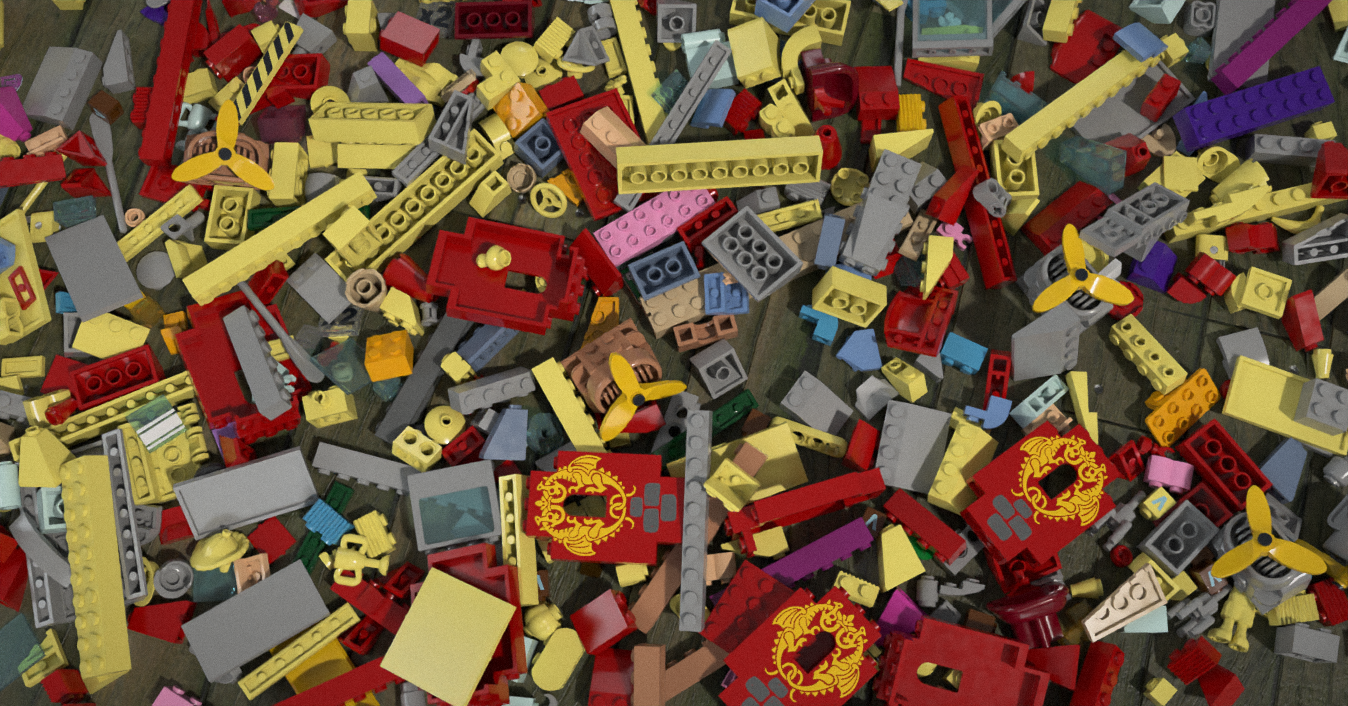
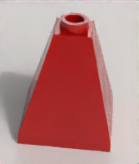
M1131 133L1094 147L1107 184L1144 170L1151 158L1146 142Z
M1326 141L1322 144L1317 155L1310 198L1348 199V150L1341 143Z
M20 546L18 549L13 550L5 563L0 562V604L17 612L20 610L29 576L26 553Z
M1080 645L1029 649L1025 664L1045 669L1050 673L1049 682L1073 692L1076 685Z

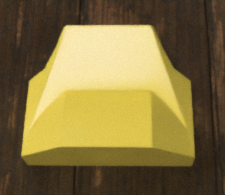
M173 239L165 242L176 278H185L207 265L201 245L189 244L185 241Z

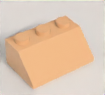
M608 106L595 112L584 122L580 133L616 169V147L647 146Z

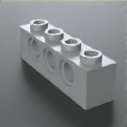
M685 391L672 396L664 417L666 425L660 428L651 453L673 439L669 435L670 430L678 429L682 433L687 429V416L685 418H678L676 413L679 410H685L687 413L688 410H699L701 403H698L699 396ZM668 468L662 474L670 476Z
M966 521L964 522L967 525L962 530L958 528L955 531L966 540L967 548L962 552L961 556L950 566L945 562L943 564L940 563L935 557L933 558L951 577L956 575L984 547L978 536L975 542L968 539V531L973 530Z

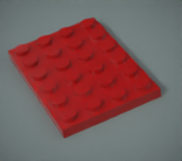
M617 88L545 114L546 120L593 221L613 215L624 209L613 203L618 195L617 169L580 133L584 122L595 112L608 106L640 138ZM663 192L642 193L636 205L649 201Z
M745 559L706 620L704 629L699 634L730 654L791 597L795 591ZM826 631L820 632L793 656L807 674L835 648L836 641L834 636Z

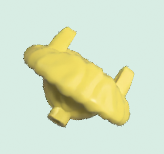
M224 529L222 533L200 539L190 557L191 567L197 571H211L219 567L220 572L227 573L231 562L239 560L249 548V540L243 533L233 532L228 529Z

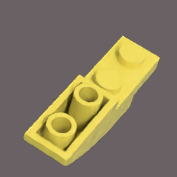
M1253 185L1242 192L1234 190L1228 193V196L1222 202L1212 205L1211 208L1204 209V207L1193 210L1192 214L1186 219L1187 224L1190 227L1208 222L1211 229L1227 224L1254 206L1266 194L1269 186L1260 187L1259 185Z

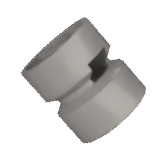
M599 3L588 9L589 21L592 24L591 26H594L600 40L613 37L617 33L611 5Z

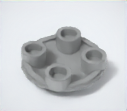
M160 251L151 252L142 257L136 270L140 283L147 288L157 291L169 284L175 276L169 255Z

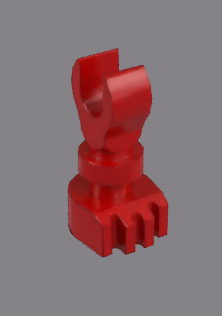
M1144 435L1138 439L1136 444L1140 455L1148 452L1151 455L1155 454L1167 458L1164 454L1165 451L1170 454L1175 453L1171 447H1160L1157 443H1152L1151 438Z

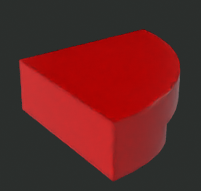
M695 246L696 268L699 272L705 269V250L703 246Z

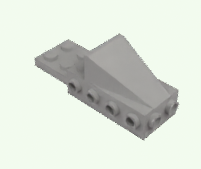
M884 149L869 187H864L861 193L862 203L861 205L857 204L853 216L855 220L848 225L845 233L848 237L846 242L842 241L838 252L841 254L838 261L871 276H876L881 270H885L888 259L885 258L888 252H892L896 243L893 241L895 234H899L903 225L900 222L907 215L910 205L907 203L922 164Z
M1154 182L1109 208L1102 219L1081 230L1079 238L1086 241L1089 245L1102 250L1109 256L1115 257L1124 252L1142 262L1162 233L1171 230L1173 226L1182 223L1186 219V210L1190 200Z

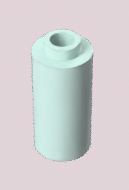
M720 29L681 34L683 53L687 49L712 45L715 40H718L720 43L725 42V34Z
M12 461L0 462V510H12L22 507L20 486L18 484V465L13 464Z

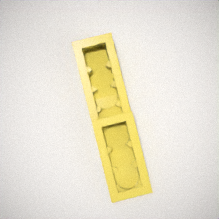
M1070 371L1065 375L1078 424L1080 423L1082 427L1087 429L1092 440L1098 445L1097 413L1089 412L1087 372Z

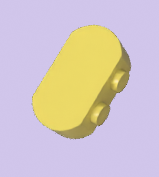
M569 628L558 629L554 631L551 637H547L543 643L545 645L542 653L538 652L532 661V664H534L532 668L533 680L544 690L555 691L562 689L585 652L577 631Z

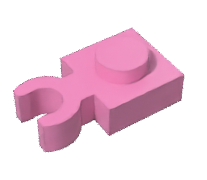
M943 222L935 231L938 236L954 237V241L961 251L966 249V246L962 243L963 240L971 243L973 240L970 235L961 233L964 228L957 222L954 226Z

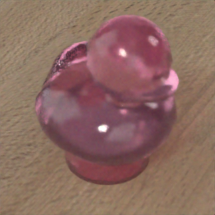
M265 0L268 5L261 4L260 1L256 2L253 11L257 16V22L266 23L270 20L273 22V19L279 14L278 9L275 7L281 4L279 0Z

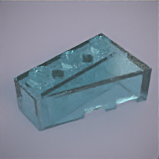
M1004 71L1000 72L984 102H998L1002 110L1001 115L1012 113L1019 125L1049 105L1034 93L1029 92L1028 94L1022 90L1019 82L1015 81L1013 83L1007 79Z
M1074 136L1061 143L1060 162L1109 196L1124 186L1127 151L1080 136Z

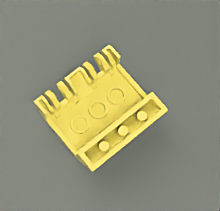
M196 403L177 407L181 411L177 412V415L181 419L182 424L145 446L139 436L174 414L166 416L139 434L136 431L152 421L142 423L135 420L117 426V429H122L132 495L136 506L166 502L177 498L173 490V484L192 479L196 471L202 466V463L209 459V455L206 453L207 447L204 434L201 433L203 432L202 427H193L200 420L199 415H197ZM182 425L185 426V428L181 429L180 431L170 436L166 440L162 441L158 445L154 446L150 450L147 449V447L151 446L155 442L159 441L163 437L175 431Z

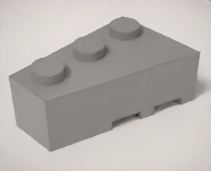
M454 90L428 137L430 150L466 165L474 111L473 97Z
M1339 213L1282 241L1283 262L1301 265L1348 257V215Z

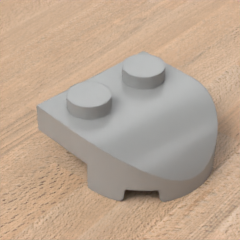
M134 504L140 545L151 542L159 534L162 506L152 504L136 506Z

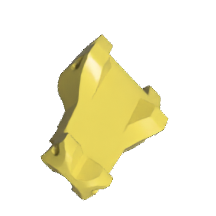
M400 57L395 62V65L425 95L428 103L439 107L445 105L444 100L441 98L442 90L459 78L438 63H426L423 67H420Z

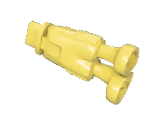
M1235 585L1229 594L1228 600L1223 604L1220 615L1224 620L1219 628L1210 629L1207 637L1215 642L1229 643L1228 647L1233 650L1247 652L1249 643L1246 638L1247 628H1251L1253 625L1255 606L1245 593H1240L1236 589ZM1235 622L1237 628L1235 634L1232 636L1233 626Z

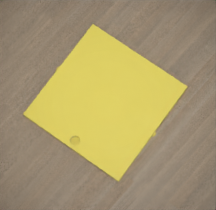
M432 567L411 608L405 615V619L380 666L453 706H467L517 607Z

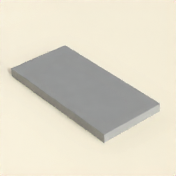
M1275 0L1216 1V18L1213 28L1207 81L1213 82L1211 79L1217 74L1215 70L1223 63L1227 65L1229 63L1227 59L1236 51L1240 53L1241 50L1239 48L1248 40L1252 42L1253 39L1251 37L1260 29L1262 31L1265 30L1263 26L1274 18ZM1269 60L1238 89L1244 90L1266 83Z
M1160 60L1155 67L1148 68L1141 77L1134 78L1129 86L1126 88L1123 86L1119 89L1114 97H1108L1100 107L1093 108L1085 118L1081 117L1070 129L1097 158L1094 150L1095 146L1128 133L1143 139L1171 119L1173 115L1193 103L1195 97L1181 83L1177 96H1175V99L1160 116L1158 122H1154L1139 113L1143 101L1163 74H1168L1177 79Z
M104 215L45 237L82 322L143 298Z
M300 446L173 484V490L195 540L222 533L224 529L232 530L313 505L320 498Z
M299 559L183 624L181 627L208 681L213 683L329 616L330 612L304 564Z

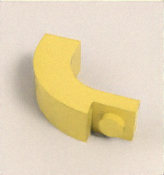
M816 24L802 28L794 33L785 44L782 52L781 77L782 80L788 79L791 89L794 88L796 95L804 93L805 86L798 67L801 52L821 49L822 39Z

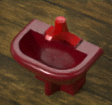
M820 48L801 52V75L805 83L804 90L808 99L811 121L816 122L836 118L852 110L857 103L859 95L858 72L852 66L845 63L832 62L830 58L824 59Z
M1022 568L1013 570L1016 580L1013 590L1003 598L988 602L986 607L997 618L1010 624L1014 639L1025 641L1030 645L1029 649L1049 647L1051 642L1064 638L1056 612L1062 610L1066 605V596L1069 593V589L1066 585L1057 581L1040 586L1031 585L1028 577H1024Z

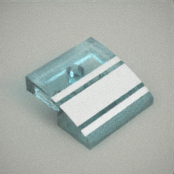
M164 394L125 418L150 454L187 431Z

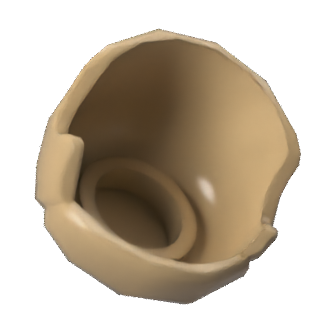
M518 163L510 168L507 174V182L515 192L526 193L532 190L536 184L537 175L530 165Z

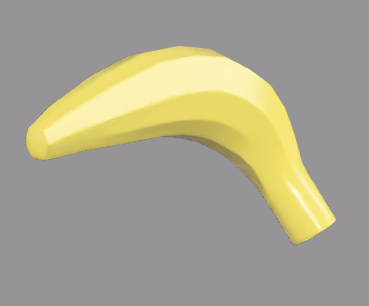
M1317 205L1312 217L1306 221H1293L1278 217H1272L1271 221L1291 233L1298 234L1321 223L1325 207Z

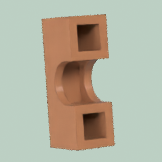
M734 315L714 316L711 321L700 325H694L692 322L673 327L679 352L713 344L723 338L728 340L738 336Z

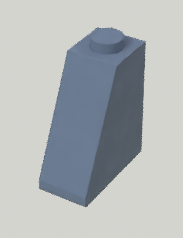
M830 213L824 214L814 264H817L819 269L829 270L830 267H835L845 224L844 216Z
M509 405V409H502L479 454V458L525 460L528 410H522V405Z
M1292 437L1283 440L1257 466L1273 484L1266 491L1282 504L1289 503L1294 499L1307 456V451L1303 448V445Z

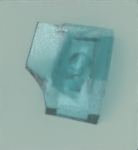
M91 195L53 202L54 221L68 229L95 218L96 198Z
M922 251L917 261L904 255L899 259L894 267V272L900 286L917 287L920 286L921 280H924V273H921L922 261H925V256L922 254Z

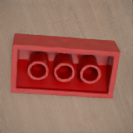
M1079 181L1020 229L1044 255H1047L1056 247L1062 245V233L1067 224H1072L1079 233L1104 213L1113 202L1100 188Z
M149 344L69 372L78 408L83 412L166 379L164 370Z

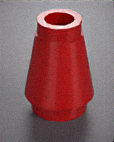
M69 398L49 407L45 413L46 419L54 426L63 424L78 408L77 401Z

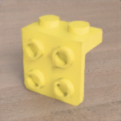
M725 458L713 476L706 480L703 486L710 496L718 497L723 501V505L728 510L739 512L755 494L761 483L729 458Z

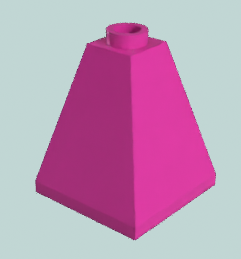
M13 86L0 87V134L13 141L21 140L25 142L31 137L30 132L33 128Z
M899 586L894 589L877 621V625L881 628L879 633L882 635L874 643L878 647L883 646L885 635L890 633V629L909 634L914 631L917 619L920 620L921 614L929 616Z

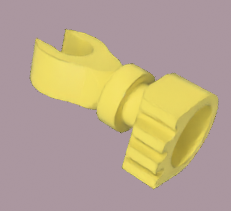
M357 545L353 546L351 549L357 550ZM336 549L332 551L333 554L331 555L326 552L319 555L330 571L334 568Z

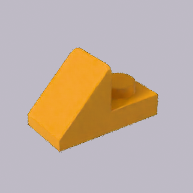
M184 311L163 315L165 329L161 330V334L171 355L179 353L174 334L189 330Z

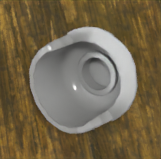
M179 558L171 559L161 565L154 576V587L158 594L165 598L173 599L187 592L193 582L194 573L191 565Z

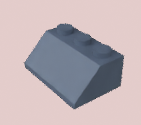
M684 241L628 265L629 274L644 301L701 277Z
M485 324L474 331L473 337L469 341L466 340L459 346L457 354L478 373L520 331Z

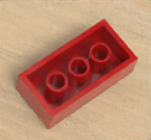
M1215 418L1206 422L1175 447L1188 464L1194 466L1195 472L1201 479H1204L1234 513L1246 507L1247 492L1251 486L1256 485L1264 493L1273 485Z

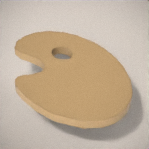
M1163 124L1161 129H1155L1151 135H1147L1142 139L1146 142L1149 152L1158 157L1171 156L1175 152L1176 138L1168 124Z

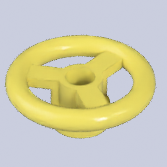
M564 56L557 59L558 66L567 71L568 77L574 75L576 79H580L583 73H588L595 69V66L591 65L584 67L580 63L562 61Z
M540 183L531 190V204L540 215L547 218H557L566 211V196L557 186L550 183ZM539 190H541L543 194V202L538 205L536 201V194ZM552 205L560 208L556 212L544 210L547 206Z

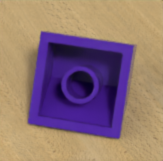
M1157 241L1142 262L1133 258L1126 280L1165 294L1178 257L1166 244Z

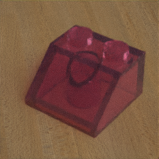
M286 105L279 109L275 106L266 107L257 120L261 141L269 142L270 144L280 141L292 143L301 141L305 134L306 105Z

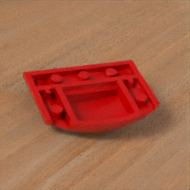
M1089 9L1078 14L1077 20H1073V34L1068 36L1067 43L1055 42L1051 51L1052 64L1050 65V70L1074 84H1078L1110 61L1120 47L1113 40V36L1123 28Z
M911 281L907 284L909 288L896 294L887 310L884 322L887 347L937 357L942 348V342L951 316L954 313L959 291L935 286L927 299L923 300V292H920V283Z

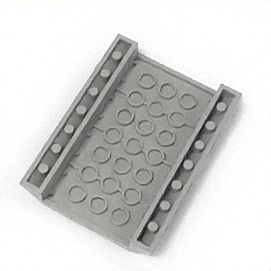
M116 429L102 434L101 441L71 450L70 452L77 458L84 455H108L124 606L143 601L148 595L123 431L122 429ZM16 463L15 465H18V475H19V463ZM20 487L22 507L19 508L20 515L23 512H27L39 525L36 493L41 487ZM67 531L42 534L64 558L68 557ZM26 554L36 628L74 622L76 616L75 607L73 606L72 584L69 587H64L45 573Z

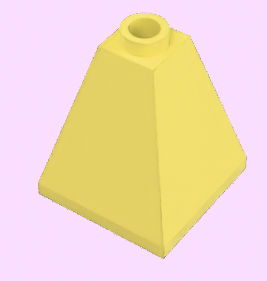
M31 426L25 430L26 433L21 437L18 484L20 487L56 488L62 483L59 476L60 465L77 459V457L48 429Z

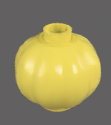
M539 601L538 605H530L527 608L524 616L526 626L523 629L529 638L534 636L539 640L545 641L547 637L553 635L554 631L561 629L562 622L560 618L563 615L554 603L550 605L546 601Z

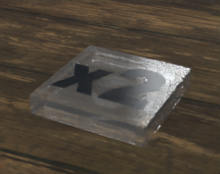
M433 1L430 4L421 2L416 19L440 29L439 37L451 39L455 26V3L457 2Z
M350 304L330 324L320 316L317 329L318 337L359 336L364 309Z

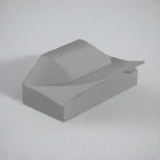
M871 376L856 389L857 402L854 407L867 421H870L888 404V400H893L899 393L885 379Z

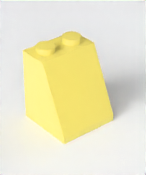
M763 17L728 29L737 78L745 88L781 77L780 39Z
M894 524L883 528L879 532L880 536L876 539L881 594L925 572L901 524L896 527Z

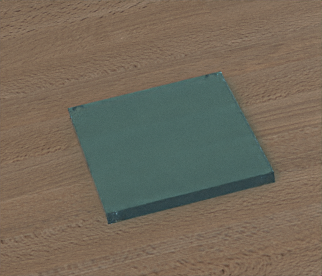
M352 338L311 357L309 360L347 395L372 383L365 366L366 350Z
M22 613L0 629V691L46 656L25 615Z

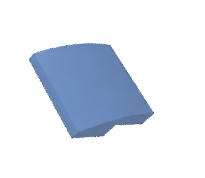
M1139 22L1124 27L1113 36V40L1141 63L1149 57H1156L1168 48L1163 41Z
M707 90L698 104L690 125L708 129L709 126L722 128L736 95L734 90Z
M724 272L704 274L706 315L749 313V293L739 282L725 285L722 282L725 279L723 276Z

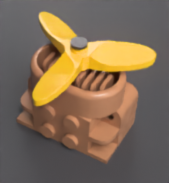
M228 99L221 105L216 130L187 135L183 164L174 170L172 179L189 184L247 187L259 191L273 190L274 182L268 174L270 144L254 140L244 133H238L237 109L234 102Z
M631 318L561 361L577 391L593 413L602 412L606 414L599 430L603 441L614 439L632 419L637 407L645 401L670 397L681 393L687 388L682 381H661L662 368L650 345L646 342L642 333L637 330Z

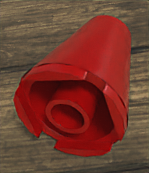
M823 125L812 136L819 135L823 149L821 170H831L841 160L842 146L835 128L831 125Z
M399 254L401 257L398 260L394 258L386 267L383 278L385 279L387 290L390 291L391 287L409 295L411 298L427 303L436 301L439 298V295L426 292L428 274L407 254Z

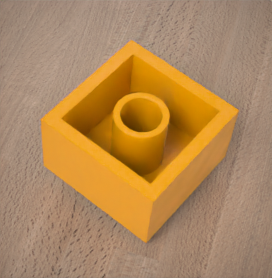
M518 82L493 107L511 136L517 139L523 136L542 118L546 120L545 114L549 112L533 86Z
M407 330L394 331L367 338L365 366L372 382L412 374L414 347Z

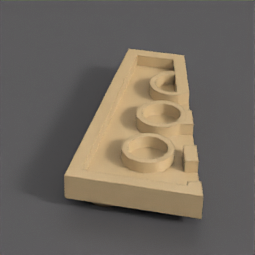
M1145 563L1081 620L1090 641L1095 642L1168 603L1151 564Z

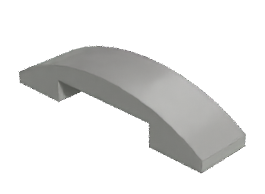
M23 512L9 526L13 537L36 565L64 587H69L71 585V568L68 557L64 558L38 530L39 525L27 512Z

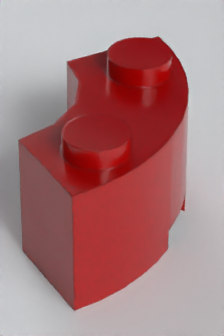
M1236 222L1231 224V227L1225 228L1229 251L1232 253L1244 254L1245 252L1253 251L1254 254H1264L1280 251L1276 227L1272 223L1263 222L1257 225H1250L1244 222Z

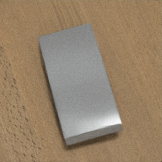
M966 578V581L960 582L959 589L956 588V584L944 582V585L938 586V595L951 597L969 595L984 590L985 585L979 584V580Z

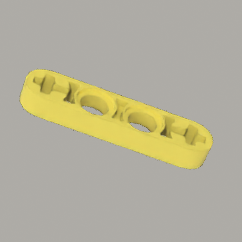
M774 417L770 421L769 427L786 421L795 444L837 458L843 457L846 453L848 444L841 437L782 417ZM793 432H800L803 436H797ZM818 438L822 440V443L815 442L813 439Z

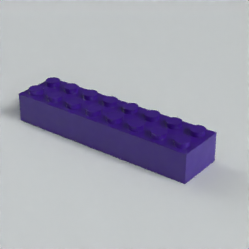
M1320 66L1186 107L1172 117L1188 153L1320 111L1334 103L1335 100Z

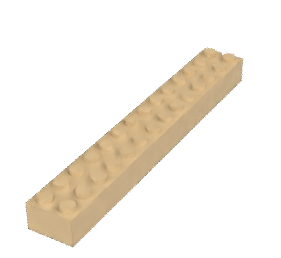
M857 204L834 213L835 215L845 217L840 245L842 241L846 242L848 235L845 233L849 223H853L855 220L853 213ZM909 212L900 222L903 225L899 234L911 228L913 220ZM824 218L779 237L803 262L800 273L790 281L819 269L818 265L814 264ZM838 252L837 260H836V261H838L839 256H840V254H841V253H839V252ZM719 263L699 271L700 278L647 301L639 297L640 305L647 320H649V325L656 339L672 333L673 327L692 322L695 323L711 316L705 314L704 274L728 273Z

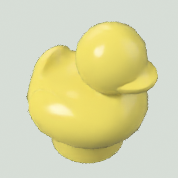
M0 134V160L4 157L18 158L21 149L17 142Z
M498 245L492 246L486 254H480L476 258V263L480 268L489 267L494 271L503 269L511 262L510 252Z

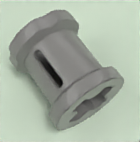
M425 302L420 304L423 314L422 326L430 327L437 325L436 309L438 308V303Z

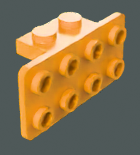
M1199 368L1188 379H1185L1184 383L1166 395H1163L1160 391H1155L1145 401L1147 407L1154 410L1146 417L1145 423L1160 447H1170L1220 400L1221 395L1207 370Z

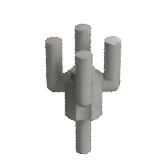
M1139 491L1127 504L1118 503L1114 509L1094 523L1086 531V534L1092 538L1106 524L1111 531H1114L1108 538V541L1102 546L1105 551L1109 552L1132 527L1131 522L1136 517L1133 510L1146 498V494L1143 491Z
M1227 584L1217 594L1209 595L1204 592L1193 600L1186 597L1168 609L1167 618L1169 620L1175 615L1180 620L1186 616L1191 618L1190 621L1176 631L1177 635L1183 638L1189 634L1190 637L1195 638L1215 622L1214 617L1211 615L1218 610L1217 602L1231 592L1232 587Z

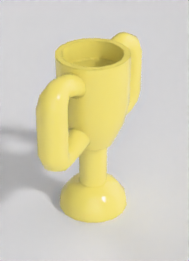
M346 534L341 538L340 547H338L336 553L334 580L339 585L357 586L362 580V569L364 567L378 568L379 572L386 576L390 555H385L381 560L366 558L365 553L369 544L367 538L362 535ZM347 542L362 544L359 551L348 549ZM343 570H355L356 577L340 576Z

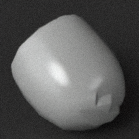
M328 173L308 174L305 183L307 203L339 184L341 177Z

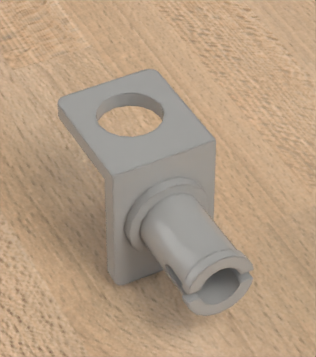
M198 210L186 220L177 214L160 228L173 240H176L183 234L192 242L195 240L193 229L206 221V218ZM172 224H177L178 231L171 232L169 227Z

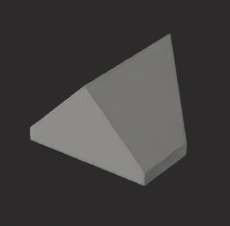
M589 26L577 31L562 61L597 66L609 62L610 59L594 26Z

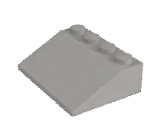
M49 47L22 105L27 117L74 130L103 63L93 52L82 49Z
M748 206L744 207L702 241V245L757 302L787 284L800 273L803 262Z
M1064 302L1012 335L1011 378L1013 381L1061 374L1065 370H1071L1077 364L1081 319Z
M888 400L875 467H879L885 486L924 494L929 493L943 460L951 419L950 413Z

